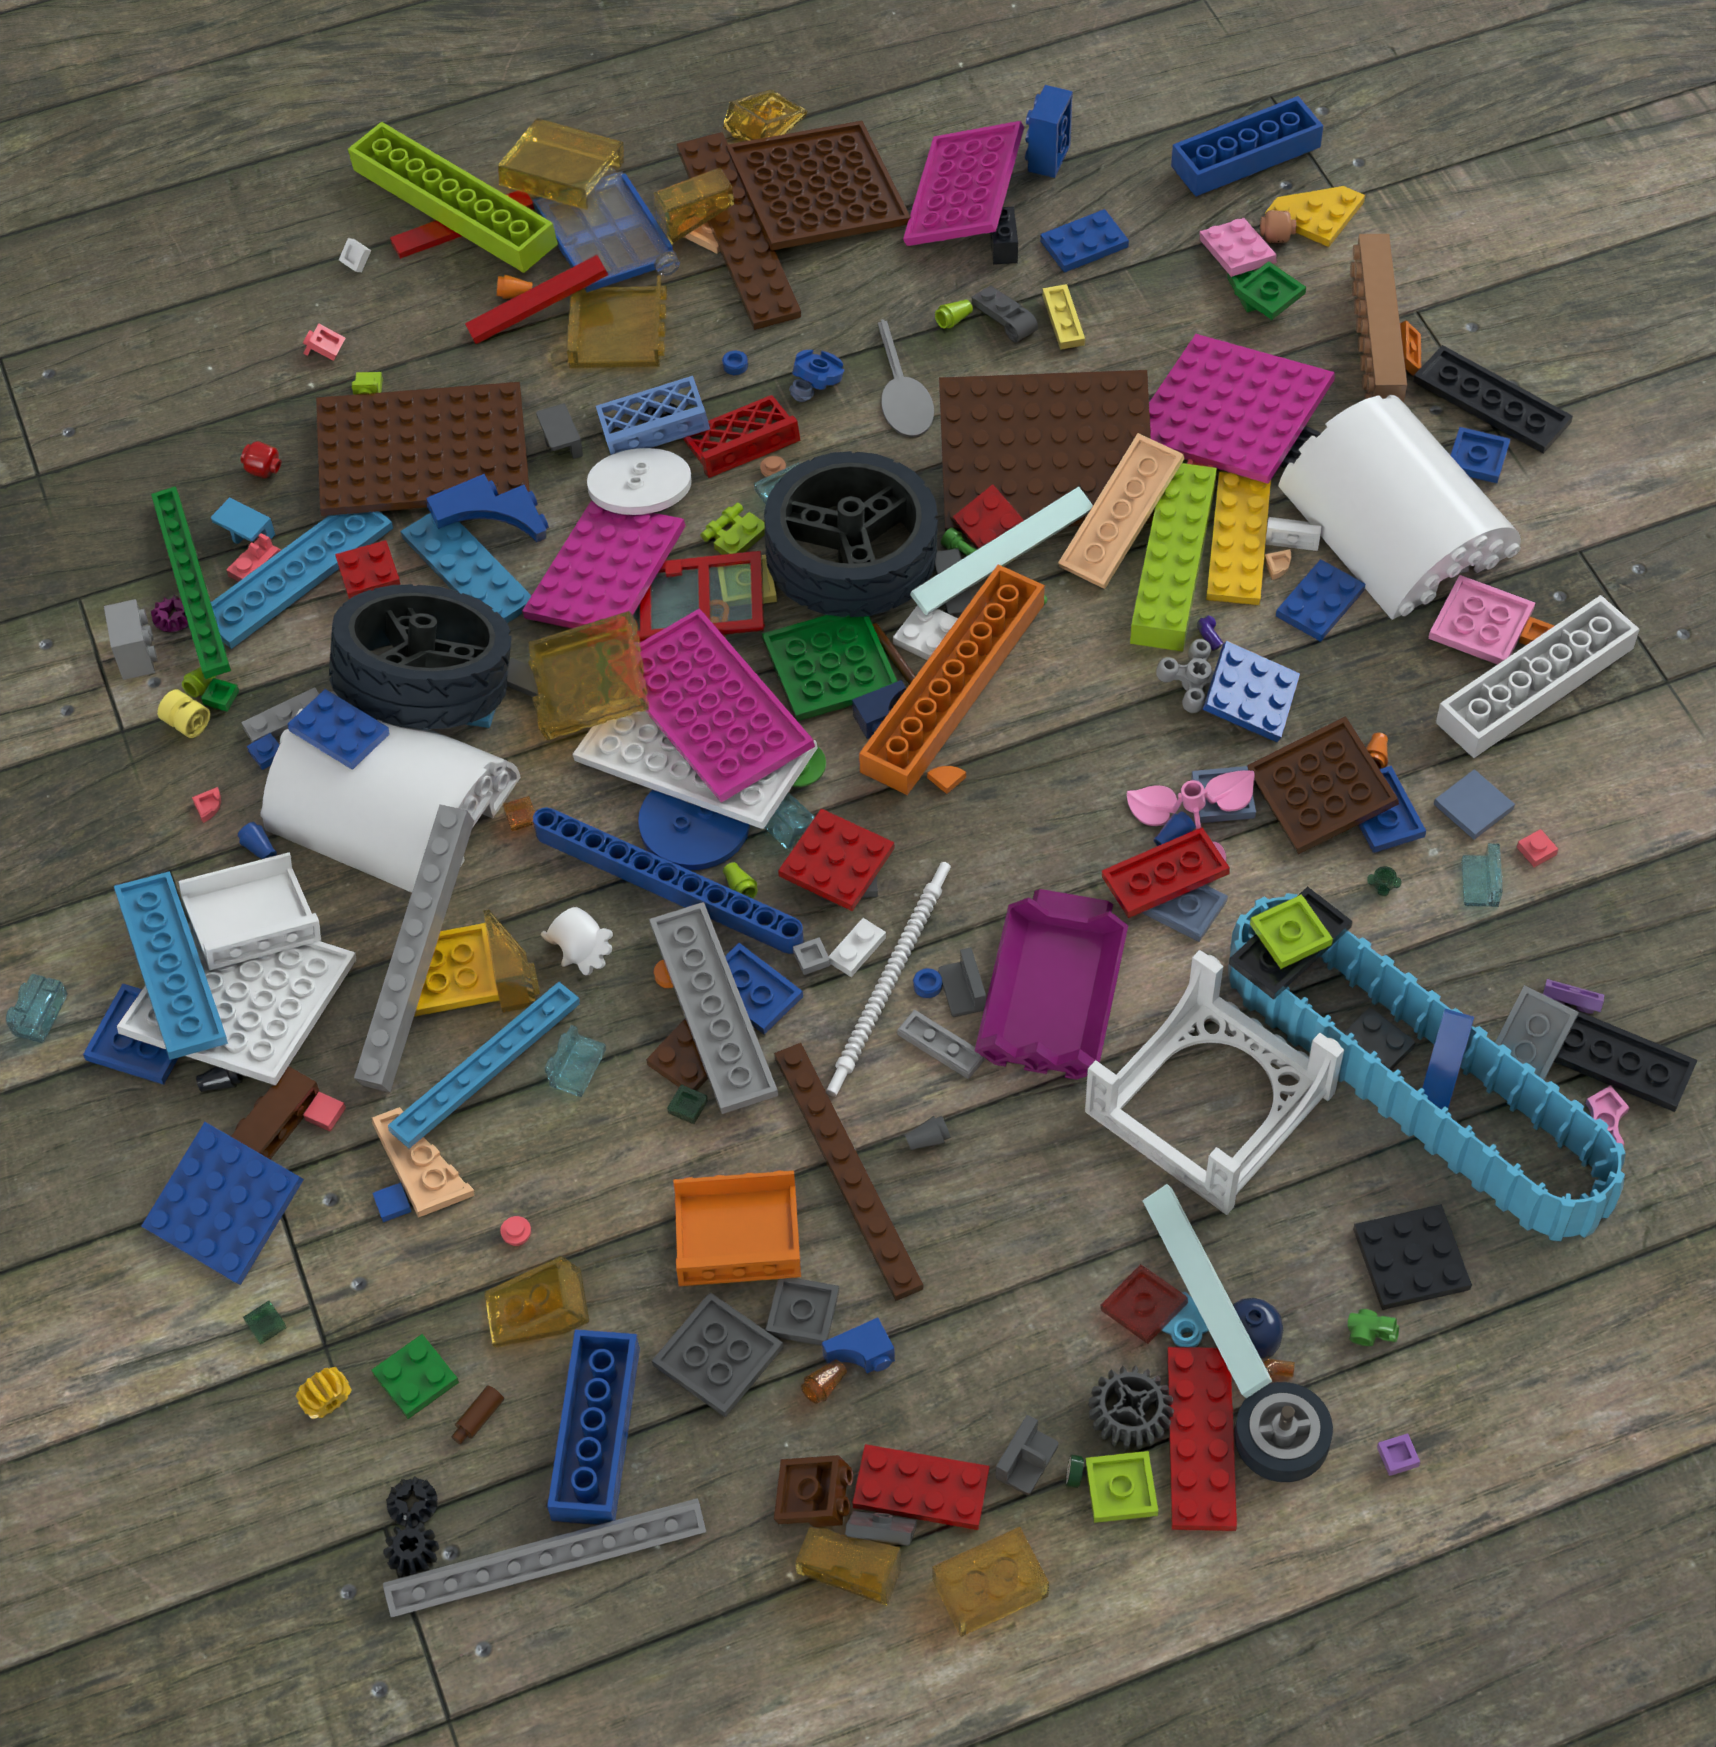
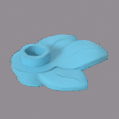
M1182 1292L1176 1299L1172 1310L1162 1308L1156 1310V1323L1161 1331L1171 1335L1174 1344L1178 1347H1196L1201 1342L1203 1334L1209 1331L1193 1298L1186 1292ZM1186 1332H1190L1193 1334L1189 1338L1182 1337V1335Z

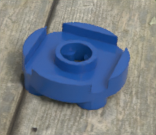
M803 350L796 355L792 373L794 376L810 382L816 389H825L827 385L841 382L844 369H842L843 362L828 352L821 351V355L813 354V350Z

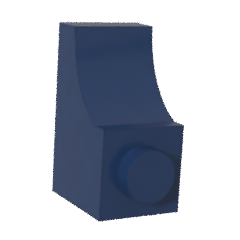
M902 680L852 699L853 717L866 739L871 738L905 692L906 686Z

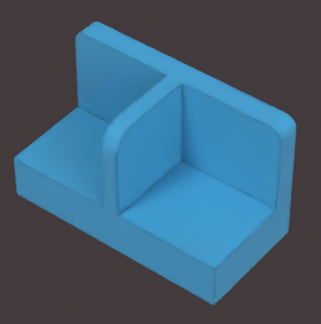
M230 497L211 516L213 523L230 531L232 540L236 544H239L243 539L252 542L261 533L270 539L275 536L271 518Z

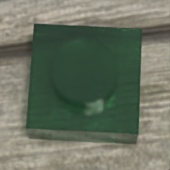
M680 1085L667 1107L668 1114L695 1124L708 1102L707 1095Z
M270 1301L243 1316L246 1325L260 1345L287 1328Z

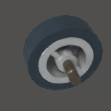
M1289 1382L1269 1383L1246 1398L1239 1409L1235 1426V1444L1243 1462L1259 1476L1275 1482H1295L1315 1473L1322 1466L1328 1455L1333 1436L1332 1418L1324 1402L1311 1390Z

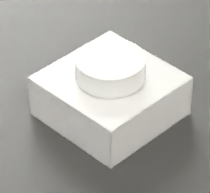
M348 238L339 261L355 272L362 273L371 250L355 239Z

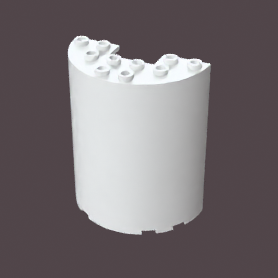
M1380 395L1365 399L1329 420L1325 424L1327 428L1317 438L1311 436L1299 449L1301 455L1294 464L1289 463L1278 485L1311 525L1321 526L1320 536L1353 575L1366 584L1365 589L1392 620L1401 615H1408L1415 607L1422 603L1424 605L1430 603L1436 597L1438 585L1443 579L1455 577L1463 568L1469 565H1475L1474 571L1476 573L1484 569H1492L1500 560L1515 556L1521 549L1519 532L1411 410L1394 395H1389L1386 399H1382Z
M377 720L389 727L390 735L353 770L293 734L289 729L284 730L280 738L281 744L270 767L264 790L260 816L263 818L265 830L409 892L413 891L439 805L467 810L474 820V827L482 813L490 818H494L521 778L517 767L513 763L428 728H405Z

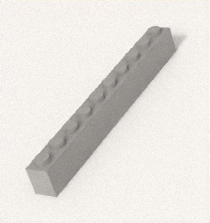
M439 805L354 1076L362 1086L391 1092L474 824V820L467 810Z

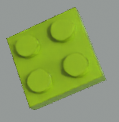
M1302 894L1250 919L1251 927L1280 969L1332 945L1333 938Z
M1149 1451L1085 1458L1094 1523L1158 1516V1505Z

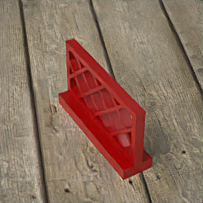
M773 395L708 421L709 430L682 438L703 465L704 473L708 478L801 441L797 419L794 416H789ZM770 405L773 408L771 412L760 411ZM743 416L750 417L748 421L738 420V418ZM756 418L767 419L765 424L755 422ZM721 425L727 426L725 431L716 430L715 428ZM734 427L744 428L742 433L731 432ZM696 435H704L702 440L691 438ZM710 437L721 438L719 442L709 441Z

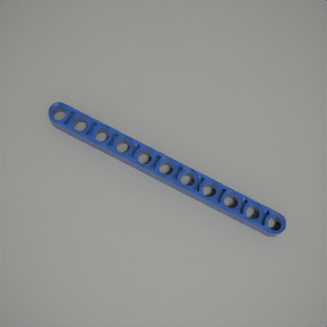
M552 808L538 809L533 815L536 837L540 842L685 908L704 902L711 920L784 953L794 954L793 946L804 943L802 923L788 914Z

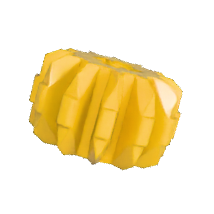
M336 1367L324 1368L321 1372H316L311 1378H307V1381L300 1385L296 1398L302 1410L311 1419L323 1418L326 1414L332 1413L333 1410L339 1408L348 1399L352 1389L346 1377Z

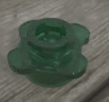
M1387 866L1377 868L1374 874H1370L1367 878V883L1373 885L1378 890L1380 896H1387L1389 891L1399 888L1402 883L1401 879L1397 877L1395 870Z

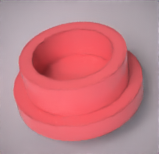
M520 1216L510 1217L501 1226V1236L506 1243L512 1246H520L531 1235L530 1223Z

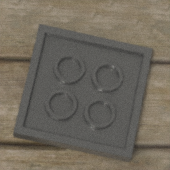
M710 1292L653 1358L652 1365L726 1418L783 1349V1342Z

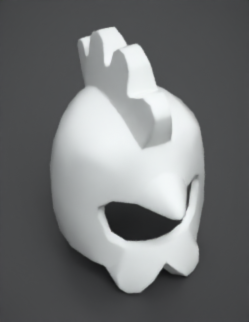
M578 907L570 908L561 913L550 925L548 931H543L540 934L545 941L551 944H558L563 951L561 966L565 967L572 963L578 964L580 971L584 975H590L593 972V968H603L605 966L603 955H609L612 952V946L608 944V940L613 936L612 931L606 928L600 929L596 921L587 912Z

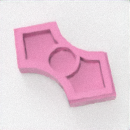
M1610 1085L1589 1097L1585 1104L1591 1113V1117L1595 1120L1600 1118L1609 1125L1607 1130L1617 1143H1622L1624 1146V1141L1619 1134L1618 1123L1622 1116L1628 1113L1629 1106Z

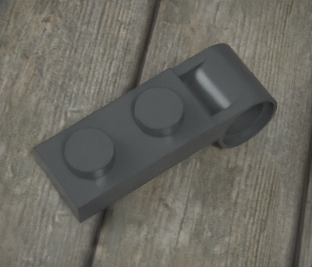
M991 285L971 297L972 304L1004 325L1007 336L1015 343L1038 330L1037 321L1031 312Z

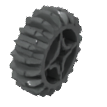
M1136 1365L1132 1368V1372H1127L1124 1366L1120 1367V1374H1116L1111 1369L1108 1372V1379L1101 1376L1098 1380L1099 1386L1092 1388L1091 1394L1093 1397L1089 1398L1088 1406L1092 1408L1089 1411V1418L1095 1420L1093 1428L1095 1431L1102 1430L1101 1438L1103 1440L1112 1437L1113 1447L1118 1445L1119 1441L1124 1442V1449L1126 1451L1130 1448V1443H1135L1138 1450L1142 1449L1143 1441L1152 1446L1155 1440L1154 1437L1159 1439L1164 1437L1163 1429L1170 1428L1171 1421L1169 1417H1172L1174 1414V1409L1169 1406L1173 1404V1397L1167 1395L1169 1391L1168 1386H1159L1161 1382L1159 1375L1150 1379L1149 1369L1145 1370L1143 1374L1138 1373ZM1116 1393L1118 1403L1113 1405V1409L1107 1412L1105 1404ZM1155 1404L1157 1412L1149 1422H1146L1144 1412L1149 1410L1150 1405Z

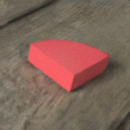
M218 787L192 797L203 823L210 820L220 808L221 795Z

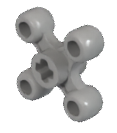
M1197 639L1191 643L1188 650V657L1191 660L1189 664L1180 665L1175 659L1166 657L1158 663L1156 668V676L1160 681L1167 683L1173 680L1182 681L1184 689L1187 690L1183 697L1182 705L1190 713H1197L1203 708L1206 700L1203 690L1205 687H1210L1214 674L1211 665L1207 662L1211 653V646L1204 639Z

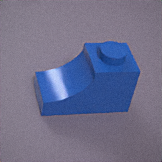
M878 1317L822 1342L823 1357L828 1366L834 1363L849 1362L863 1367L866 1373L874 1370L877 1372L882 1371L895 1361L894 1346Z

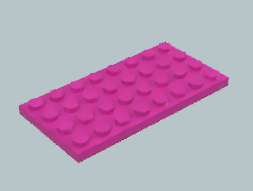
M700 608L608 661L613 673L721 803L815 747L811 736Z

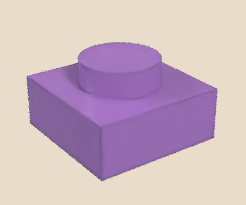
M1408 1434L1378 1442L1377 1449L1389 1476L1419 1467L1420 1460Z

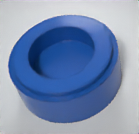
M734 350L723 356V369L726 373L740 375L747 370L748 359L745 353Z
M930 968L918 971L913 978L915 993L923 998L937 996L942 990L941 975L936 970Z

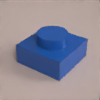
M269 733L248 745L247 749L260 768L264 770L272 765L280 745L272 734Z

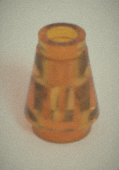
M834 1359L831 1363L807 1375L804 1378V1383L801 1384L802 1392L815 1404H818L820 1401H826L843 1376L846 1375L847 1370L840 1361Z

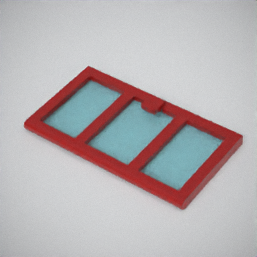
M761 551L665 561L621 636L615 638L588 632V648H596L598 643L605 642L609 643L610 647L639 644L699 608L722 635L764 631Z

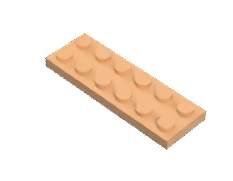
M1137 433L1058 562L1059 567L1105 589L1182 464L1184 455Z

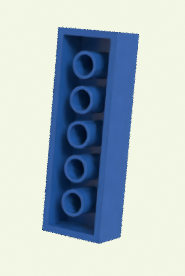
M1296 96L1173 144L1171 167L1196 197L1320 148L1323 125L1301 98Z
M575 1329L547 1506L551 1521L600 1525L616 1520L640 1353L637 1334Z

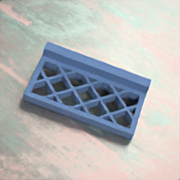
M693 376L596 406L611 455L630 449L652 448L710 429ZM691 386V390L687 395L678 393L680 389ZM657 396H667L662 403L653 401ZM673 399L682 401L677 408L668 406ZM637 402L642 404L638 411L629 408ZM688 404L697 406L683 411ZM649 406L657 409L653 416L644 413ZM612 410L618 411L614 418L604 416L603 414ZM664 411L672 414L659 418ZM624 414L633 416L629 423L620 421ZM639 419L648 421L646 423L635 426ZM615 426L623 429L621 431L611 433Z

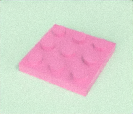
M1459 575L1429 633L1428 639L1498 665L1511 656L1534 610L1535 602Z

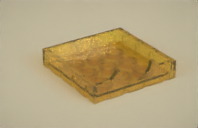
M630 611L528 642L530 652L528 664L534 674L538 689V695L533 697V702L537 711L539 730L546 740L556 738L559 735L570 734L582 728L603 724L612 719L616 720L638 711L649 710V702L646 698V682L643 677V661L640 655V640L637 634L638 626Z

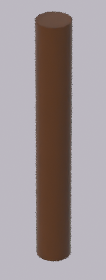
M877 623L872 624L883 650L910 685L916 675Z

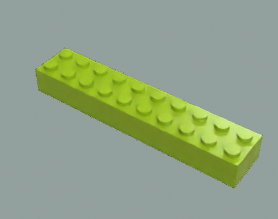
M380 122L348 148L354 171L523 273L558 245L554 225L551 221L383 122Z

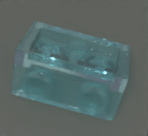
M788 792L765 826V829L785 848H791L796 835L803 834L815 816Z
M571 1025L567 1034L563 1033L558 1042V1051L555 1056L550 1057L546 1064L545 1073H547L549 1085L582 1097L606 1051L605 1044L579 1035L577 1027Z

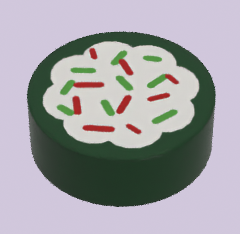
M1071 1454L1069 1457L1066 1473L1067 1487L1078 1488L1080 1486L1084 1458L1082 1456Z

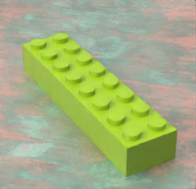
M1182 463L1155 507L1131 624L1130 644L1184 651L1215 489L1217 468Z

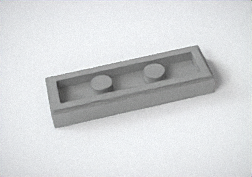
M915 1009L897 1029L898 1036L968 1080L985 1060L983 1056L974 1051V1046Z

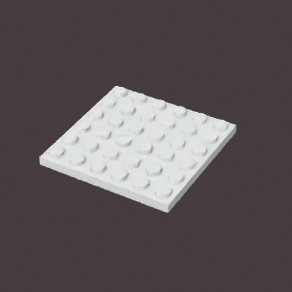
M189 922L188 926L228 1044L186 1056L276 1085L355 963V952L317 941L209 971ZM145 986L117 1025L118 1034L166 1049Z

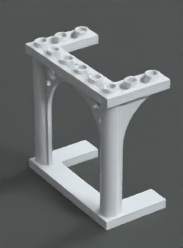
M1199 950L1192 957L1189 985L1181 1000L1164 1024L1118 1074H1114L1096 1060L1088 1068L1085 1112L1227 1215L1234 1208L1236 1195L1320 1100L1324 1098L1326 1101H1329L1335 1094L1344 1049L1341 1048L1336 1040L1327 1038L1319 1033L1312 1041L1310 1056L1302 1051L1295 1050L1280 1035L1272 1034L1257 1019L1249 1018L1234 1003L1226 1002L1219 997L1223 965L1214 956L1207 955ZM1207 1019H1211L1219 1025V1031L1216 1034H1209L1205 1030L1204 1022ZM1195 1025L1197 1026L1198 1036L1190 1035V1033L1194 1032L1195 1028L1193 1027ZM1225 1030L1234 1035V1037L1226 1035ZM1200 1043H1222L1245 1051L1261 1064L1272 1085L1273 1104L1267 1119L1233 1158L1216 1147L1209 1155L1207 1171H1205L1121 1109L1176 1052ZM1271 1063H1274L1280 1069H1275L1271 1066ZM1283 1075H1291L1299 1082L1292 1086H1285L1279 1083L1278 1079ZM1282 1093L1288 1095L1286 1101L1281 1099L1280 1095Z

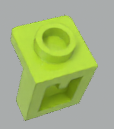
M356 372V379L352 382L353 395L381 393L382 373Z

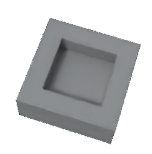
M820 937L793 946V953L803 975L830 966L829 956Z

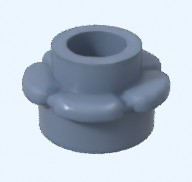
M796 379L789 388L791 396L799 402H805L814 395L813 386L804 379Z

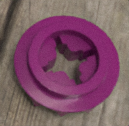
M174 595L171 599L164 597L161 603L155 602V609L151 610L153 624L159 630L175 632L189 625L181 598ZM175 608L176 612L173 613L170 619L168 613Z

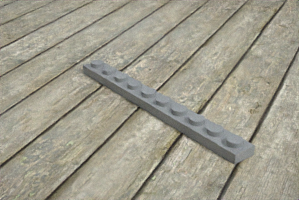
M696 1498L384 1582L383 1589L390 1616L395 1617L705 1533L706 1529L699 1500Z

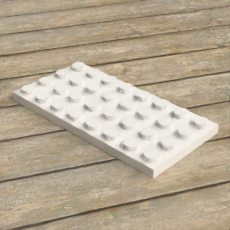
M622 685L574 751L573 757L574 761L764 829L818 747L817 742L814 740V748L721 803L627 688Z

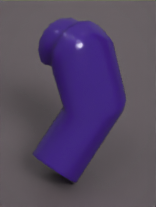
M1207 615L1198 620L1197 628L1203 639L1210 644L1211 650L1215 651L1224 643L1214 630L1216 626L1215 619Z

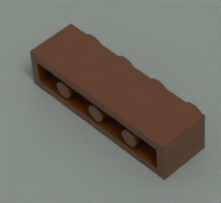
M288 1066L276 1085L272 1084L267 1093L257 1099L249 1115L239 1121L231 1137L271 1159L303 1120L305 1111L317 1093L320 1092L316 1081Z

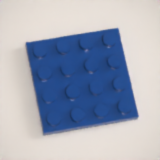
M204 1122L143 1222L142 1227L241 1285L304 1179Z

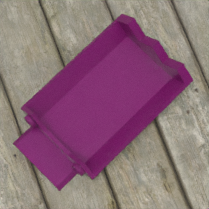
M1038 889L1034 891L1033 900L1028 897L1008 905L975 1052L998 1066L1006 1067L1007 1062L1025 1065L1024 1070L1047 1074L1048 1069L1066 1072L1065 1078L1075 1080L1088 1076V1068L1095 1060L1099 1063L1101 1060L1128 925L1115 914H1112L1114 904L1107 900Z

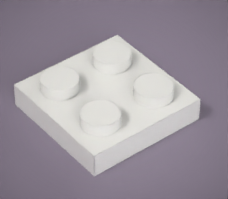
M917 605L893 636V644L928 660L958 618L939 609H935L925 616Z

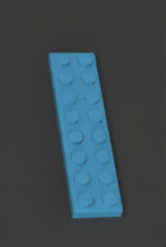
M379 511L327 516L211 602L222 641L231 649L336 572L339 567L335 554L373 544L393 529L392 521Z
M170 871L114 886L169 1060L228 1044Z

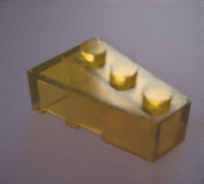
M721 168L653 193L656 221L671 244H674L734 205L733 187Z

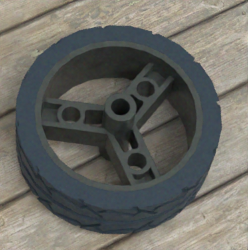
M852 451L833 452L814 457L811 461L807 460L793 467L775 484L768 495L764 510L766 562L773 580L778 582L776 585L787 597L801 606L806 605L810 610L824 615L839 617L849 615L850 617L872 616L889 611L891 608L894 609L912 599L911 591L927 582L932 575L937 556L938 519H936L935 515L938 514L936 500L929 487L924 485L925 482L913 470L900 462H893V459L878 454L858 451L852 453ZM837 506L838 511L826 508ZM901 522L911 534L907 541L893 553L875 560L870 543ZM795 540L838 550V563L821 559L807 552Z
M413 584L375 588L373 591L368 590L353 596L343 603L342 607L340 606L335 613L331 632L329 676L331 677L329 680L333 691L338 697L372 718L387 724L415 729H444L466 725L468 722L472 723L489 715L501 704L506 695L512 637L509 634L511 631L507 622L498 612H494L492 607L477 598L464 593H457L458 591L428 585L413 586ZM393 646L392 649L379 656L371 652L381 647Z

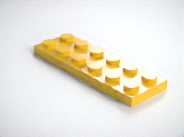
M1219 471L1206 600L1260 605L1271 480L1267 484L1234 473Z

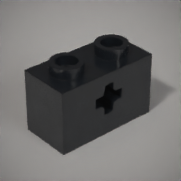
M1002 207L996 232L989 233L993 265L1018 263V235L1014 207Z

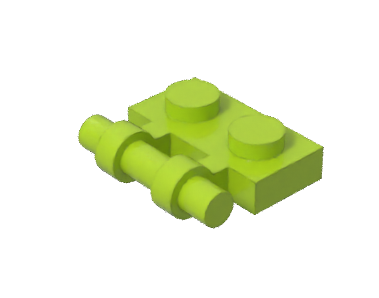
M736 503L722 511V516L716 521L712 520L708 523L700 536L706 542L712 537L715 538L714 549L722 555L743 553L765 535V526L761 519L750 512L743 518L740 517L739 514L744 509L740 503ZM728 523L732 525L729 530H723Z

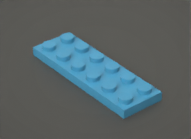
M431 513L400 531L403 540L451 590L481 600L492 607L494 612H498L507 623L523 614L522 610L531 598V595L460 522H455L438 529Z

